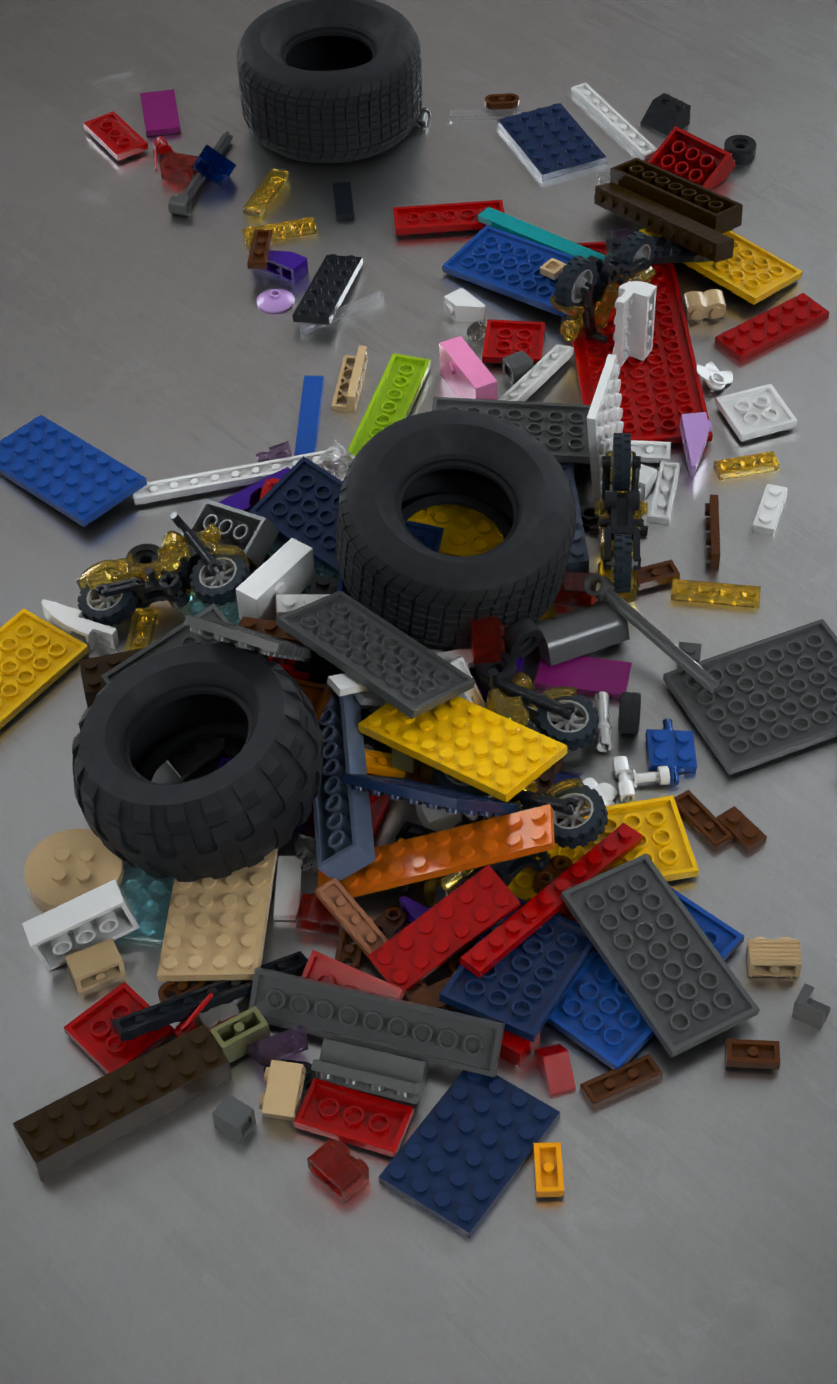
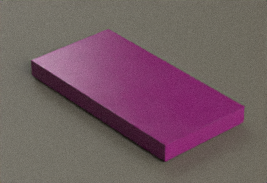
M174 89L140 93L147 137L181 132Z
M579 656L550 666L541 657L534 688L566 693L572 692L587 696H594L596 693L599 696V692H606L609 695V699L620 700L621 692L627 691L632 663Z

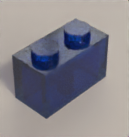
M206 144L191 168L222 188L236 167V164Z

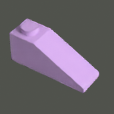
M706 412L681 414L679 427L690 477L695 476L707 443L708 434L712 432L711 420L707 419Z

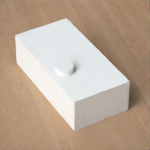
M291 538L236 588L240 621L242 617L273 620L277 616L276 595L301 594L312 583L313 574L315 575L313 548Z
M115 879L22 923L31 948L47 972L65 964L64 956L93 946L100 941H106L111 938L115 940L140 928L131 905Z

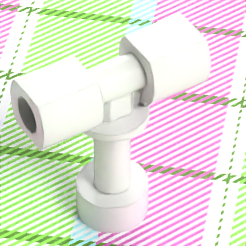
M626 756L613 758L614 776L616 779H619L618 794L620 803L635 802L634 788H637V783L658 781L659 785L670 784L668 766L657 767V772L636 774L635 769H629Z

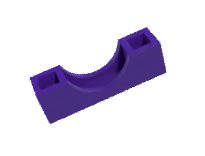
M286 467L218 503L249 512L259 502L265 480L271 478L281 479L290 468Z

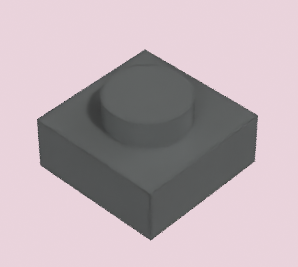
M679 642L680 649L695 662L700 661L702 644Z

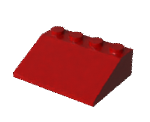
M676 126L648 161V163L709 190L723 182L736 166L731 153Z

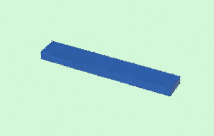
M304 376L294 456L316 452L324 376Z

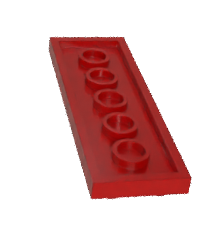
M490 200L393 207L396 235L481 230L486 224L478 221V215L487 207L505 213L503 201Z
M802 293L716 336L715 343L741 363L828 319L829 311L805 293Z
M487 865L368 955V959L386 982L406 990V993L518 908L520 901L491 866Z

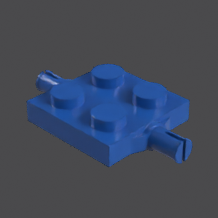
M666 718L662 721L664 730L646 729L649 771H657L659 766H668L670 785L674 783L675 786L679 784L678 774L683 772L696 773L697 761L693 731L673 730L672 719L667 720Z

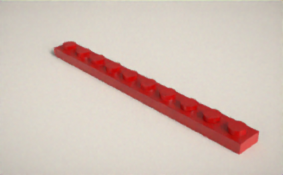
M622 823L465 953L460 959V964L478 978H481L566 906L560 898L561 892L608 871L642 842L643 835L627 824Z

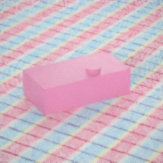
M458 336L440 342V375L459 398L497 400L498 381L465 340Z

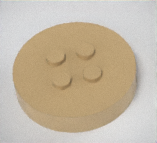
M69 829L45 838L31 851L25 863L24 878L33 903L43 912H47L114 879L122 889L125 871L123 860L109 851L92 830Z

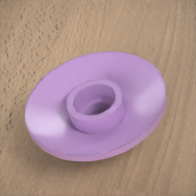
M269 289L262 292L257 298L258 308L270 314L286 312L295 303L293 294L285 289Z

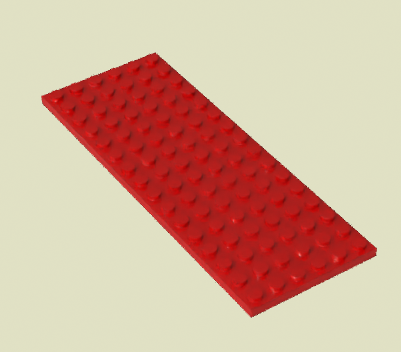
M604 242L577 243L603 255H608ZM674 263L651 264L641 281L657 286L653 347L644 361L629 356L620 367L618 379H621L619 393L622 394L620 405L623 408L621 421L624 422L622 433H631V440L671 442V444L683 443L679 427L681 414L706 412L708 420L709 416L700 377L696 371V359ZM617 283L610 287L612 290L609 291L610 296H607L609 299L602 301L595 314L596 331L608 336L605 344L586 337L584 323L580 319L578 331H573L569 328L572 347H574V359L582 405L592 404L607 356L612 354L615 341L613 340L616 326L614 325V318L616 316L615 302L618 298L619 287L621 286ZM709 432L707 442L712 441V432Z

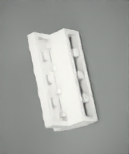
M631 281L619 287L618 298L615 302L616 316L614 318V325L616 326L613 335L615 344L612 355H617V364H620V367L629 356L644 361L652 351L657 286L642 281Z

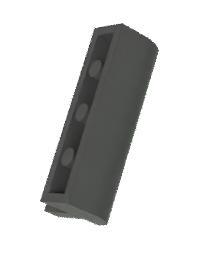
M596 601L593 605L578 607L572 612L557 614L554 618L536 622V625L543 633L542 640L539 643L540 658L542 657L550 666L630 639L627 620L606 601Z
M324 1038L319 1059H313L311 1070L316 1071L315 1078L417 1104L425 1086L430 1062Z

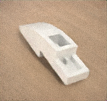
M45 599L41 601L46 620L87 644L90 650H92L95 644L114 650L118 647L119 639L116 628L84 619L82 611L77 608H71Z

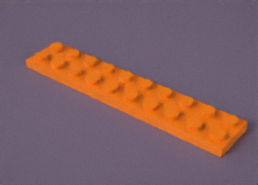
M550 804L374 847L375 861L339 882L354 898L555 849L553 809ZM318 869L319 888L331 880V878ZM317 897V901L319 902V904L324 905Z

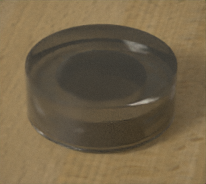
M481 321L472 323L467 329V336L472 341L481 339L486 333V326Z

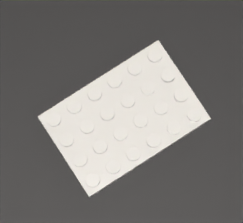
M612 354L607 356L587 416L593 502L601 503L602 456H612L614 433H622L624 422L621 421L623 408L620 407L622 394L619 393L621 379H618L620 364H617V355ZM612 467L610 472V479H612Z

